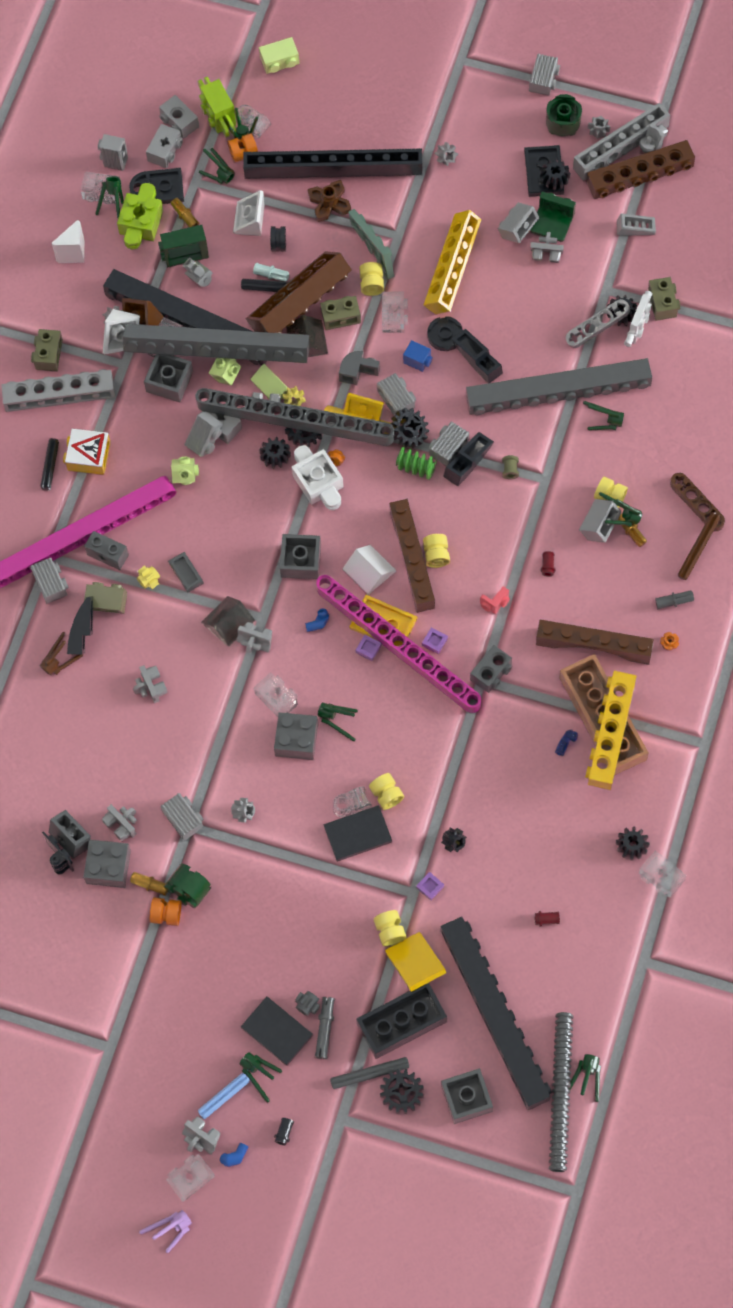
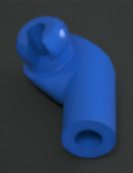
M319 609L315 621L305 623L307 632L325 627L329 620V613L326 609Z
M239 1143L235 1152L224 1153L220 1156L221 1164H224L226 1167L239 1165L249 1147Z

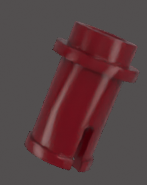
M545 551L542 553L543 565L540 571L543 576L551 577L556 571L554 568L555 554L551 551Z
M539 911L535 913V925L542 927L544 924H560L559 911L545 913Z

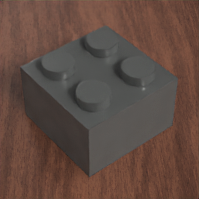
M156 354L144 380L146 392L181 402L193 374L192 361L173 355Z
M282 534L281 578L318 579L321 554L320 536Z
M279 712L274 744L275 756L314 760L318 730L317 716Z
M89 840L83 877L86 884L125 888L131 854L129 844Z
M480 1068L441 1081V1087L454 1124L493 1112V1105Z

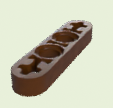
M675 473L671 477V488L704 524L712 512L720 515L719 525L717 524L714 531L722 530L725 518L685 474ZM676 479L678 481L682 480V485L680 483L675 484ZM692 491L697 497L689 499L686 493ZM700 505H706L708 506L709 510L708 512L703 513L698 509V507Z

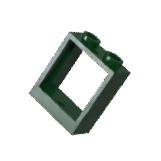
M203 225L160 234L161 241L158 242L162 262L166 261L167 268L184 264L189 258L193 261L209 258Z

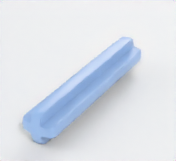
M241 1073L199 1108V1115L206 1119L247 1085L249 1078L244 1073Z

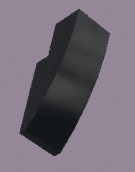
M464 329L452 338V342L487 383H491L503 374L502 365L490 355L489 349L467 329Z
M478 432L458 451L457 457L446 466L443 477L459 486L479 464L494 441Z
M93 596L85 599L74 618L68 639L67 654L82 655L85 653V636L93 634Z

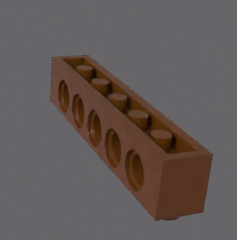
M688 140L587 172L586 182L594 199L605 198L609 194L620 193L627 188L638 187L642 183L653 182L658 178L671 176L682 170H689L694 167L695 155Z

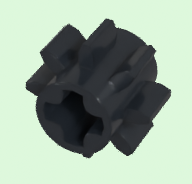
M450 827L449 830L443 833V841L441 843L445 845V849L449 852L453 850L458 852L465 846V839L467 837L463 835V831L459 828L454 830Z

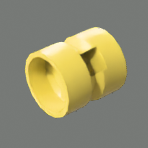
M377 262L362 264L359 267L360 279L362 280L360 283L361 292L367 296H376L383 293L382 265Z
M604 476L595 491L594 499L606 500L599 495V492H602L615 500L623 501L628 487L620 483L615 485L613 480Z
M431 534L423 538L426 566L439 568L448 565L450 557L449 552H447V536L444 534Z
M390 773L379 776L369 785L373 795L378 797L377 801L383 810L396 806L404 799V794L399 787H395L396 782Z
M397 910L387 911L374 917L376 929L381 931L379 938L382 946H391L406 939L404 928L399 925L401 920Z

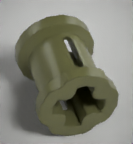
M513 455L503 457L504 472L502 477L505 479L518 478L517 463L519 458Z

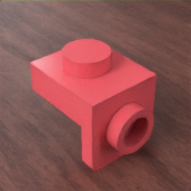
M503 586L492 600L482 594L480 597L481 607L487 612L491 611L496 614L501 607L504 608L510 600L509 590Z

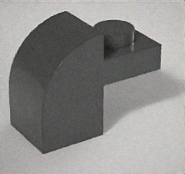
M364 351L349 353L342 360L339 370V382L357 385L360 372L378 376L380 361L374 358H364Z

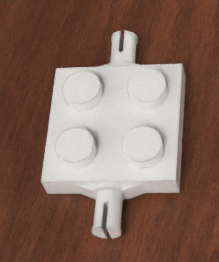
M645 291L637 307L624 345L627 347H631L632 343L635 344L637 338L641 339L644 323H647L649 320V312L652 306L649 303L652 296L650 291Z

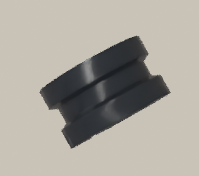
M271 226V252H276V250L286 252V226H281L280 228Z

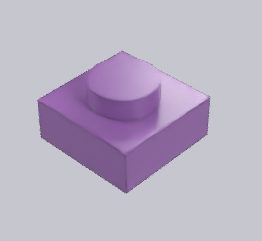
M431 627L422 642V646L439 654L448 636Z
M364 635L355 651L357 654L373 661L382 644Z
M429 872L416 885V888L431 901L444 888V884Z

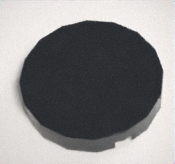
M450 316L434 319L427 329V338L430 345L440 351H450L457 348L452 342V338L463 331L462 325Z

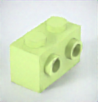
M292 37L259 47L260 59L266 74L275 73L281 69L291 68L300 64L299 53Z

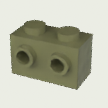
M671 277L649 280L648 291L652 292L650 301L655 321L677 317L678 310H680V301L675 297L677 293L676 285L672 283Z
M345 296L342 299L326 300L320 303L325 330L361 323V314L356 296Z
M39 329L38 336L35 335L34 346L36 348L35 352H32L31 362L34 363L36 370L58 371L63 342L61 331Z
M99 582L86 585L84 601L87 597L93 596V611L124 614L127 591L122 588V585L111 584V587H107Z

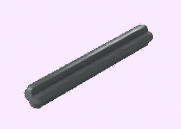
M407 1057L336 1076L330 1079L333 1089H338L387 1075L389 1072L394 1073L397 1069L400 1071L409 1068V1062Z

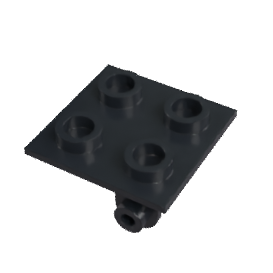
M43 831L42 834L47 844L55 852L50 857V863L54 872L61 875L69 868L73 872L71 856L64 848L61 849L57 840L51 834L47 836Z

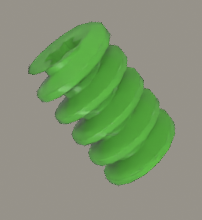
M405 447L401 448L396 460L398 470L401 471L405 467V472L409 473L412 469L413 475L419 472V477H424L426 474V479L428 480L432 478L437 464V460L433 462V456L426 460V454L419 458L418 451L414 455H412L411 449L405 453Z

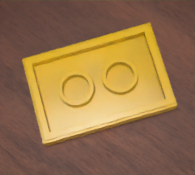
M365 595L363 603L406 637H409L417 621V616ZM366 618L364 619V622L371 623L373 622V619ZM354 621L351 622L349 626L351 630L373 638L363 628L355 624ZM382 629L379 631V634L385 635L388 633L386 629ZM395 641L393 644L399 647L403 642Z
M420 932L385 950L386 955L411 992L446 973L444 966Z

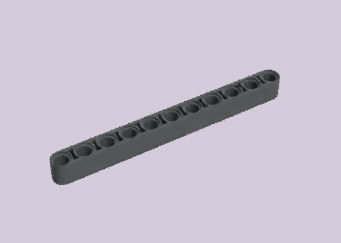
M201 388L195 394L197 407L204 412L382 446H389L394 441V428L386 422L207 388ZM203 398L208 399L207 401H200ZM239 405L244 406L243 408H237ZM275 412L280 413L279 415H273ZM294 415L299 416L296 419L291 418ZM316 419L315 422H310L309 420ZM330 422L335 423L332 426L327 425ZM346 426H352L353 428H351V429H346L345 427H346ZM369 429L371 432L366 433L364 430ZM389 433L388 436H383L382 434Z

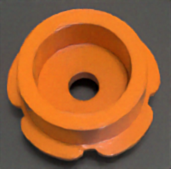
M335 449L328 452V456L335 466H340L344 462L345 456L342 451Z
M666 632L660 639L661 645L666 650H673L679 645V637L675 633Z

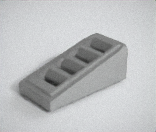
M621 213L617 219V235H655L656 233L654 217Z

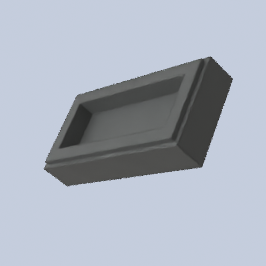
M185 552L168 561L187 593L204 584Z

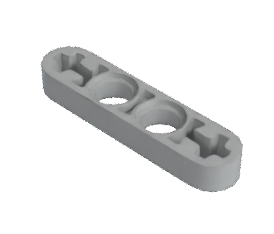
M623 299L610 304L570 330L566 335L567 343L573 348L583 345L626 317L630 312L629 304ZM619 305L625 306L624 312H616L617 310H619ZM612 309H613L614 312H616L615 314H616L617 317H615V318H614V315H613V314L611 313V311H610V310H612ZM604 314L611 316L608 323L601 322V317ZM589 324L595 325V330L592 333H586L585 331L586 326ZM579 330H582L583 334L586 337L583 338V336L580 335L581 333L579 332ZM572 335L579 336L576 343L571 341Z

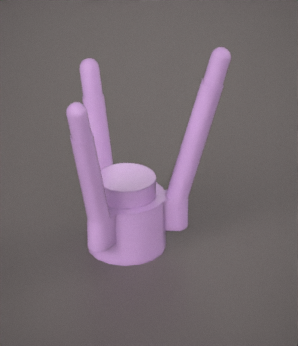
M181 1210L179 1213L175 1212L171 1216L140 1230L139 1233H146L170 1221L171 1224L152 1237L155 1240L173 1227L177 1232L181 1230L166 1249V1253H169L182 1236L190 1230L188 1226L192 1222L187 1214Z

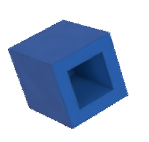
M412 340L403 354V363L421 372L424 371L426 366H430L433 359L430 348Z

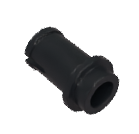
M288 1118L281 1119L278 1132L274 1135L277 1144L285 1146L290 1141L289 1135L294 1124L293 1120Z

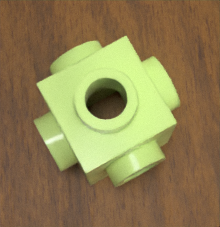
M216 358L209 374L217 382L232 386L241 366L236 362V359Z
M186 456L172 459V482L181 483L182 485H189L195 482L196 476H199L198 464L195 465V459Z

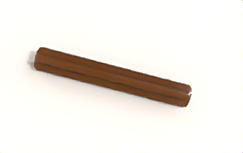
M712 512L678 573L679 578L683 580L688 579L720 520V515Z

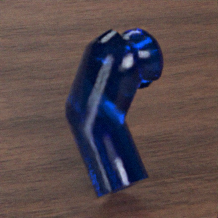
M572 729L567 730L560 739L555 753L559 756H564L570 741L575 742L577 740L578 733Z

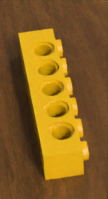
M471 210L454 214L423 305L435 315L451 311L482 220Z
M614 670L613 676L608 677L606 688L610 689L608 695L604 694L602 705L605 706L604 713L600 712L598 723L601 724L600 731L596 730L594 742H597L596 749H591L589 758L593 760L592 767H587L585 778H589L588 785L611 790L637 675ZM621 691L624 695L619 697L614 692ZM617 709L620 713L612 714L610 710ZM613 727L616 731L608 732L605 728ZM609 745L611 749L605 751L601 748V746ZM604 763L607 765V768L600 769L597 764Z

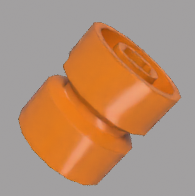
M252 133L242 136L240 140L234 138L227 141L234 163L243 161V152H258Z
M153 897L150 907V923L162 924L165 921L167 925L178 926L182 909L181 900L170 899L166 902L164 898Z

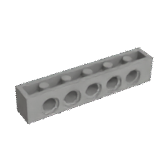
M660 103L656 104L576 155L573 161V169L583 181L586 180L587 172L606 167L638 147L641 139L645 137L649 125L669 127L670 114Z
M105 369L98 372H81L75 375L64 374L60 377H44L37 380L27 379L22 382L10 381L6 384H1L3 405L6 412L115 398L112 371Z

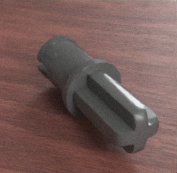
M690 590L676 594L672 592V595L655 598L657 609L670 606L677 607L679 604L694 601V594Z

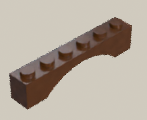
M408 498L390 502V515L405 562L416 612L435 609V598Z
M541 619L539 620L536 636L537 646L554 649L568 647L593 649L619 656L630 662L647 665L650 664L654 641L652 638Z

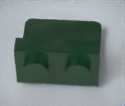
M542 192L537 210L539 220L531 227V233L546 237L547 232H551V238H557V241L563 242L575 215L576 202L569 198L558 197L553 193Z

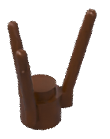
M65 632L61 633L39 665L49 675H52L53 672L57 675L62 669L83 657V654L77 655L61 666H57L59 661L55 657L66 644V641H62Z

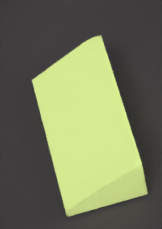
M265 364L251 378V381L268 398H270V394H280L282 399V394L287 392V386Z

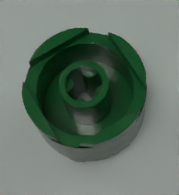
M560 94L555 96L553 100H550L546 108V126L549 133L558 136L575 135L581 125L582 106L580 102L578 103L575 97L568 94Z
M181 863L168 879L164 888L169 893L176 894L178 896L177 900H181L182 905L186 906L188 904L195 909L212 887H210V882L199 872L189 871L191 867Z

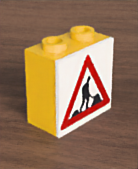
M72 429L71 435L67 437L68 450L67 453H64L63 463L66 464L67 470L104 475L111 442L109 434L106 432Z

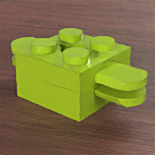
M207 76L204 78L205 84L202 79L198 80V86L201 91L199 98L202 103L200 106L203 114H207L209 117L210 127L215 128L217 134L223 132L225 137H229L230 130L228 129L230 127L236 132L234 105L220 79L210 82Z
M150 183L142 184L138 195L126 193L117 221L119 234L124 235L125 246L131 250L138 249L142 239L154 241L163 214L162 201L155 199L156 189Z

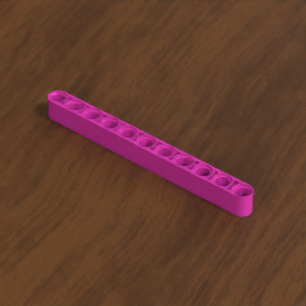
M162 476L0 561V588L31 573V565L48 558H52L54 561L86 544L93 531L103 535L173 498L177 492L169 478Z
M328 575L318 577L316 586L317 592L321 597L350 620L354 621L359 627L363 628L374 639L381 642L384 647L469 713L479 711L481 697L478 692ZM324 583H327V584L330 585V586H329L328 588H326V589H323V588L320 587V586H321L322 584H324ZM337 595L344 596L342 600L335 599ZM352 606L359 608L355 612L349 610ZM372 618L373 622L366 623L364 619ZM382 629H386L388 633L385 635L379 634V631ZM395 641L403 642V644L399 647L395 646L393 643ZM411 652H415L418 656L416 658H410L408 654ZM425 664L432 665V668L430 670H425L423 666ZM439 676H446L447 680L441 682L437 678ZM459 687L462 689V692L454 693L452 690ZM474 699L477 701V704L470 705L467 701Z

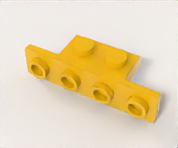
M352 393L347 394L344 409L327 405L323 410L391 423L380 420L384 402Z

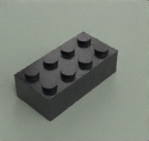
M427 983L358 1017L356 1022L374 1058L378 1059L447 1022V1015L430 984Z

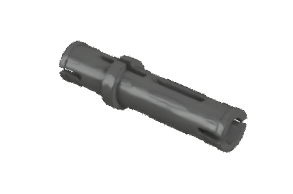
M322 997L321 1014L318 1015L320 1023L315 1058L318 1059L328 1058L331 1024L334 1021L333 1008L335 998L328 997V999L327 997Z

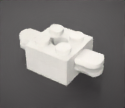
M306 445L297 447L294 451L297 464L292 466V475L308 501L313 505L322 500L328 510L338 509L341 505V496L338 490L344 487L343 477L324 449L313 455L310 448Z

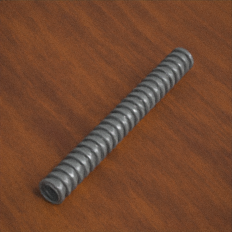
M559 1012L555 1015L557 1018L555 1030L557 1032L554 1035L556 1037L554 1039L556 1043L554 1045V1049H556L554 1055L556 1057L553 1058L555 1062L553 1064L555 1068L553 1074L555 1076L552 1079L554 1081L552 1083L554 1087L552 1089V1093H554L552 1099L554 1101L551 1103L553 1106L551 1109L553 1121H551L552 1127L550 1128V1131H552V1134H550L552 1138L550 1144L552 1146L549 1147L551 1151L549 1153V1157H551L549 1163L551 1166L548 1168L552 1172L567 1171V1167H565L567 1164L565 1158L568 1157L566 1154L568 1151L566 1147L568 1141L566 1139H568L567 1132H569L567 1128L569 1126V1122H567L569 1116L567 1113L570 1112L568 1109L570 1106L568 1102L570 1100L568 1096L570 1090L568 1088L571 1087L569 1083L571 1081L569 1077L571 1071L569 1069H571L570 1063L572 1062L570 1058L572 1056L570 1052L572 1046L570 1044L573 1042L571 1040L573 1037L571 1033L573 1031V1027H571L573 1021L571 1019L574 1018V1015L567 1012Z

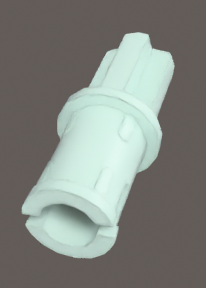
M256 263L253 269L254 274L268 277L269 280L273 278L287 282L290 275L288 271L277 269L273 265L270 267Z

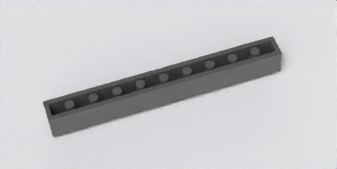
M126 324L123 334L124 352L307 363L309 335Z
M645 358L466 387V399L469 414L482 415L485 412H500L504 409H519L523 406L534 407L542 403L553 404L560 400L571 401L579 397L590 398L598 394L608 395L617 391L627 392L630 389H645L651 386L652 373L649 360Z

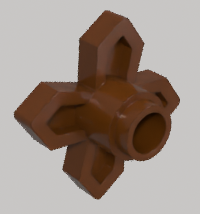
M342 180L331 182L330 185L323 187V189L318 186L308 189L310 202L319 204L314 210L318 222L328 220L332 210L340 215L349 214L348 212L351 211L349 200L341 198L345 192Z

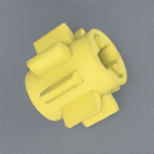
M297 386L291 389L287 388L286 394H282L286 404L301 406L302 402H306L305 398L302 397L304 391H298Z
M144 565L138 570L139 576L137 580L144 589L147 587L153 589L159 584L158 578H160V575L154 567L146 568Z

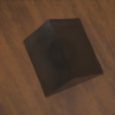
M302 315L292 325L286 327L287 334L309 335L308 357L328 354L322 320Z
M227 596L201 623L229 647L237 640L239 626H244L247 622L253 624L255 619L240 600Z

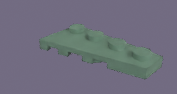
M355 209L349 211L351 225L361 240L365 241L371 254L374 253L377 263H380L385 268V275L388 280L395 277L391 261L392 252L389 247L383 245L381 237L375 235L372 226L366 224L362 214H358Z

